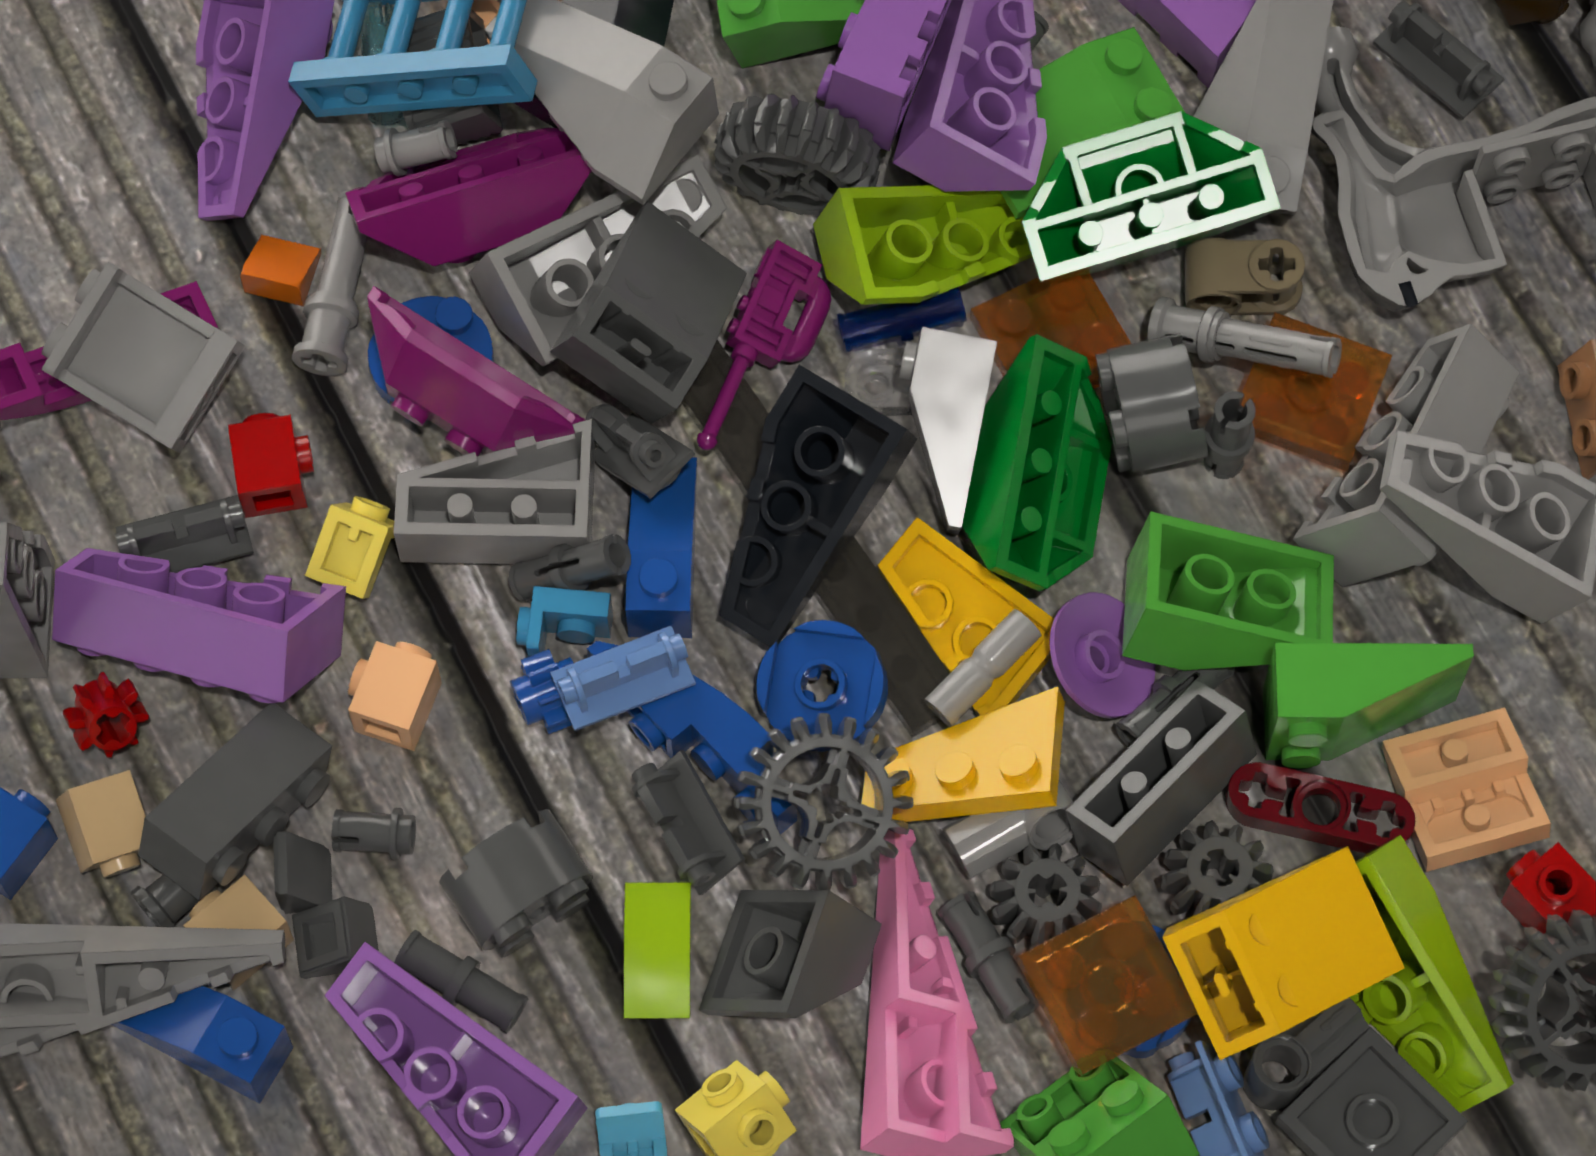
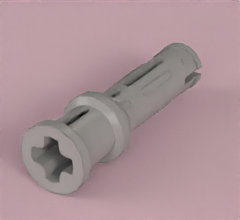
M343 191L338 195V206L318 290L310 294V297L305 300L303 313L307 318L302 342L294 346L292 360L298 367L322 376H336L346 372L349 359L346 353H344L349 329L357 325L359 316L358 306L353 297L368 236L360 233L345 194L348 191Z
M1164 296L1160 297L1155 303L1148 324V340L1181 333L1187 352L1197 353L1200 360L1210 363L1215 360L1219 361L1223 356L1333 378V374H1336L1342 353L1340 338L1312 335L1280 327L1231 319L1229 313L1221 307L1211 306L1207 311L1178 306L1174 299Z

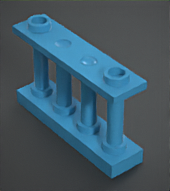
M342 0L343 6L328 57L320 60L294 62L288 80L289 84L316 117L532 101L537 79L514 48L527 0H501L490 44L469 48H461L474 0H448L435 48L419 52H407L420 4L421 2L439 0ZM395 4L381 53L354 57L367 8L370 6Z

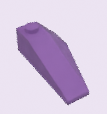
M204 0L196 42V65L206 68V93L203 92L197 97V115L207 119V139L202 143L197 153L198 218L206 221L244 218L303 101L288 82L293 63L296 61L320 60L325 57L326 46L330 41L333 31L331 18L335 0Z
M952 0L906 113L893 164L945 192L1030 190L1036 184L1047 140L1046 120L1038 118L1036 93L1042 88L1040 70L1033 68L1030 40L1036 35L1033 0Z

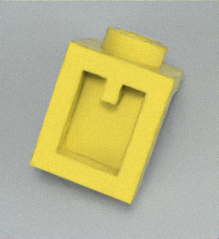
M354 496L352 504L347 502L331 504L305 576L321 583L346 586V593L361 599L369 598L391 538H394V520L387 518L390 508L359 496Z

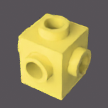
M735 1060L727 1068L710 1075L700 1090L675 1109V1112L705 1156H772L778 1150L780 1144L797 1131L783 1109L790 1100L779 1083L767 1071L757 1076L738 1060Z

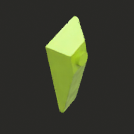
M934 185L838 188L813 223L826 279L862 305L919 303L1032 258L1021 225L1024 217L1015 219L1000 191L945 192Z
M1399 835L1355 862L1402 959L1405 969L1350 998L1361 1009L1368 1025L1371 1024L1398 1050V1054L1461 1113L1508 1089L1514 1082L1437 894L1406 842Z

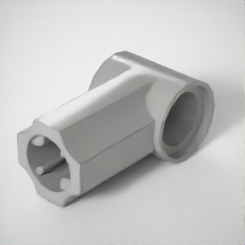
M1059 780L1057 806L968 815L945 826L942 830L967 877L969 876L971 879L1024 850L1030 844L1040 850H1049L1053 844L1058 843L1062 846L1070 841L1074 834L1066 809L1073 803V800Z

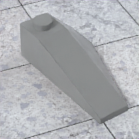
M527 0L514 48L537 79L535 95L548 110L550 118L561 132L564 131L581 152L582 159L591 171L644 205L719 115L713 77L660 44L558 0ZM497 15L484 29L489 40L492 37Z
M1256 0L1193 116L1263 149L1281 206L1280 210L1275 211L1276 213L1294 216L1297 212L1334 0Z
M698 154L678 163L647 200L697 237L727 209ZM622 191L615 192L487 252L469 272L498 328L542 366L559 359L550 352L551 348L637 215L642 204Z
M1399 430L1390 435L1380 490L1492 597L1541 624L1591 599L1596 572L1595 483L1556 462L1540 460L1535 464L1515 461L1512 460V453L1494 450L1486 455L1466 451L1458 442Z
M0 522V679L48 678L55 558L44 535L34 534L33 531H22L21 527L7 522Z

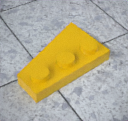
M916 517L877 565L879 573L948 674L964 659L971 657L974 649L1013 609L1022 612L1041 632L1042 636L1002 676L995 678L990 689L972 706L977 716L1015 703L1051 659L1050 632L1054 618L918 517Z
M1054 687L896 747L898 756L893 762L885 766L884 769L887 774L898 770L908 771L910 780L904 784L893 786L892 792L893 796L903 795L912 797L913 807L909 809L893 807L892 819L912 822L1057 806L1065 701L1059 687ZM865 771L861 804L874 808V789Z

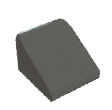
M287 831L276 832V836H273L275 895L281 910H284L285 914L299 913L332 901V868L329 849L324 845Z
M343 896L292 915L299 976L301 978L308 979L342 973L364 942L379 951L374 913L369 903Z

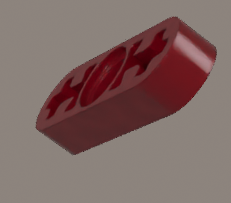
M1261 762L1248 763L1237 769L1230 779L1226 793V805L1230 815L1244 826L1338 848L1348 846L1351 851L1364 854L1372 852L1399 835L1408 844L1415 828L1414 810L1410 803L1399 794ZM1252 782H1259L1265 785L1264 795L1279 800H1284L1287 788L1295 789L1296 791L1290 806L1289 817L1280 815L1284 802L1264 799L1261 808H1253L1248 806V795L1239 792V790L1249 791ZM1315 794L1328 796L1338 807V818L1327 825L1314 824L1303 814V801ZM1351 802L1360 804L1356 817L1376 820L1380 811H1386L1392 814V824L1401 827V829L1393 828L1389 837H1381L1376 835V824L1357 819L1353 829L1354 832L1344 830L1351 812Z

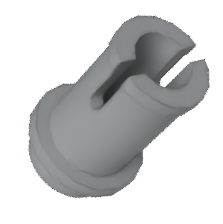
M442 120L436 124L398 132L394 127L385 130L384 136L377 137L374 141L375 156L381 171L384 174L393 172L397 177L406 175L408 168L444 159H455L457 157L456 152H458L455 133L448 120Z

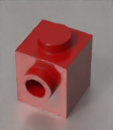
M258 413L245 418L242 423L228 425L237 492L245 518L308 508L303 474L314 472L312 451L308 435H296L291 414L278 416L274 413Z
M1559 842L1542 856L1535 849L1529 851L1505 875L1511 882L1501 903L1523 927H1534L1542 934H1545L1547 914H1557L1568 923L1573 909L1585 911L1591 915L1592 919L1596 916V881Z

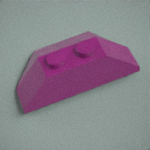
M547 127L513 133L460 149L456 152L457 157L455 159H444L408 168L404 176L397 177L393 172L387 173L372 180L366 187H358L345 194L360 233L425 263L437 266L447 262L462 263L476 256L477 253L500 247L560 219L591 173V169L582 159L581 152L564 131L561 132L558 128Z
M373 286L367 295L387 394L395 398L391 407L400 415L419 426H423L428 419L449 433L444 439L445 442L463 455L475 452L478 457L480 453L485 455L502 449L515 447V440L534 436L535 441L539 442L574 434L573 424L585 421L581 416L546 396L377 287Z

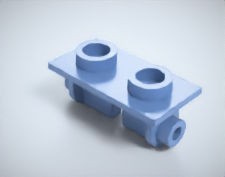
M672 626L550 672L574 731L696 685V681L686 661L688 653L684 641L679 633H674Z
M1199 1040L1195 1042L1201 1058L1196 1059L1193 1052H1186L1170 1059L1168 1063L1172 1072L1167 1075V1078L1173 1088L1184 1118L1190 1120L1209 1112L1212 1119L1211 1122L1190 1131L1200 1156H1265L1263 1150L1269 1148V1140L1257 1115L1253 1111L1246 1112L1237 1090L1244 1086V1081L1233 1056L1231 1055L1219 1060L1213 1045Z

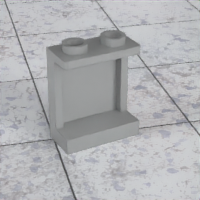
M107 262L101 272L93 269L84 279L75 297V301L81 305L69 325L60 323L47 339L42 355L48 359L43 365L42 371L131 423L168 448L180 453L244 350L245 345Z

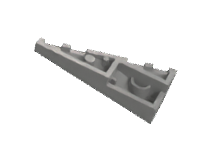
M0 923V1058L20 1052L21 1056H25L39 1051L44 1042L78 1030L83 1035L174 1002L178 994L211 983L213 988L226 984L232 980L234 974L270 961L273 966L284 963L285 932L284 930Z

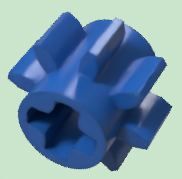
M550 649L521 659V669L524 675L511 680L510 685L526 725L528 726L543 720L548 734L571 726L570 719L550 674L554 670L574 663L571 657L555 663Z

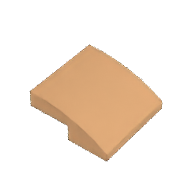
M1505 707L1383 741L1382 749L1395 792L1410 803L1415 813V828L1411 836L1426 872L1550 838L1551 822L1527 773L1528 755Z

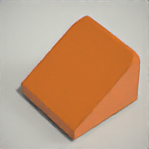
M261 235L245 261L240 274L244 292L304 306L322 253L321 248Z

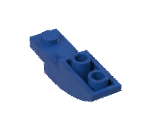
M595 641L587 648V655L591 657L619 645ZM693 675L696 685L627 711L633 717L629 721L631 729L649 750L655 751L660 747L672 758L680 750L686 752L690 747L694 746L695 748L691 750V755L695 762L712 780L716 781L722 776L737 793L733 799L739 796L754 798L756 786L739 782L737 780L738 773L740 771H749L760 775L764 766L753 761L749 756V752L753 747H758L772 756L774 754V746L768 739V732L749 713L722 692ZM772 797V815L781 835L797 821V809L786 801ZM739 809L748 820L755 819L754 809Z

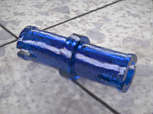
M958 287L919 303L878 304L844 314H836L846 353L851 352L853 349L899 338L901 343L914 340L913 334L921 332L922 327L933 329L956 322L962 323L967 321L963 299Z

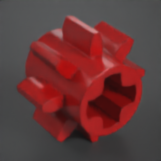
M100 672L97 680L90 681L84 686L78 684L73 686L76 693L75 707L64 709L63 716L69 728L75 729L73 737L79 749L84 751L94 744L98 748L103 749L106 757L109 758L112 757L114 750L121 749L128 744L137 745L139 743L135 736L137 723L148 720L149 714L143 703L136 701L139 693L129 678L117 686L108 680L105 672Z

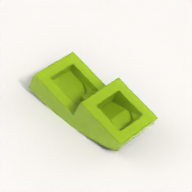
M625 882L624 1018H690L691 882Z

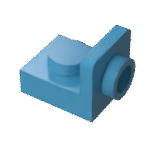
M534 586L531 607H520L516 633L517 645H525L529 657L545 650L547 633H557L556 635L559 639L579 644L591 643L595 640V637L611 638L613 622L611 594Z

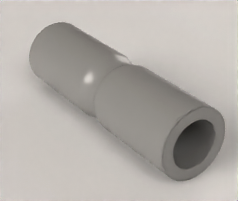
M1013 609L974 649L972 656L964 659L924 699V702L939 719L952 727L990 689L994 679L1002 676L1042 636L1041 632L1022 612Z

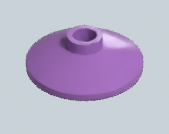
M1090 592L1070 599L1057 612L1050 632L1051 659L1061 685L1080 707L1099 717L1119 718L1132 713L1149 697L1155 679V664L1122 656L1125 604L1110 595Z

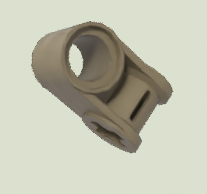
M1203 238L1193 241L1185 249L1186 307L1207 311L1209 307L1216 306L1223 308L1229 315L1278 316L1287 314L1295 309L1301 300L1303 291L1301 280L1305 270L1303 254L1296 245L1282 239L1228 240L1225 238ZM1274 254L1279 255L1278 262H1272ZM1271 275H1281V280H1271ZM1279 293V299L1274 301L1273 294Z

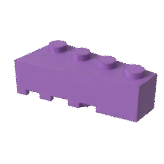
M865 0L859 14L850 13L838 44L842 51L835 65L828 64L816 98L825 102L824 108H837L839 115L844 118H855L859 121V128L867 129L873 134V141L881 149L890 151L952 0Z
M366 942L363 943L324 995L455 1156H553L588 1108L569 1089Z

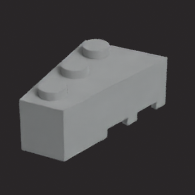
M592 419L573 424L574 434L539 442L535 441L534 436L515 440V447L502 449L478 457L473 452L397 474L394 538L400 562L514 564L549 555L550 551L560 544L566 543L576 547L592 542L595 441Z

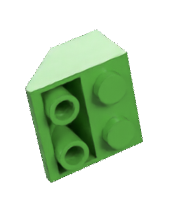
M1101 1048L1093 1054L1076 1061L1069 1072L1039 1094L1025 1099L1014 1113L1000 1122L1002 1129L1011 1128L1014 1137V1148L1021 1156L1199 1155L1170 1097L1110 1051Z

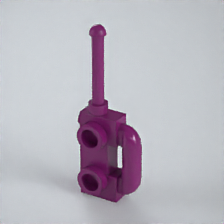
M779 240L773 242L764 251L754 273L755 278L747 296L743 295L736 306L740 310L737 319L733 317L727 326L726 331L730 334L726 344L734 348L731 354L733 363L702 433L697 435V444L702 450H712L717 445L718 441L716 438L747 367L753 366L755 360L769 368H773L780 361L788 363L798 362L807 357L815 345L830 310L832 301L830 289L827 283L818 276L822 264ZM796 299L799 302L804 300L806 304L794 331L783 326L793 300Z

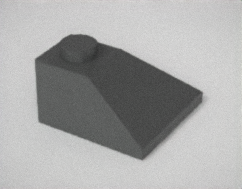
M741 890L699 1010L706 1015L797 1018L862 984L867 967L872 960L873 949L882 923L829 890Z

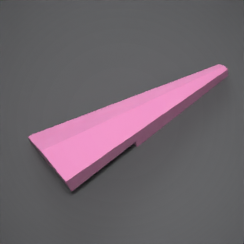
M909 829L908 834L905 835L888 830L884 839L894 844L899 852L895 858H889L881 853L879 857L880 873L878 874L875 920L882 923L873 949L860 1150L883 1156H987L1006 1153L1014 1147V1137L1011 1128H1001L991 1096L998 1088L993 1073L983 1072L972 1039V1035L978 1027L949 938L948 936H939L929 907L935 899L931 883L921 882L910 849L916 841L914 831Z

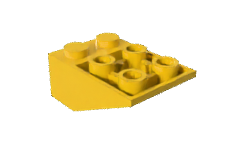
M1348 846L1166 928L1162 937L1219 1060L1276 1036L1405 969Z

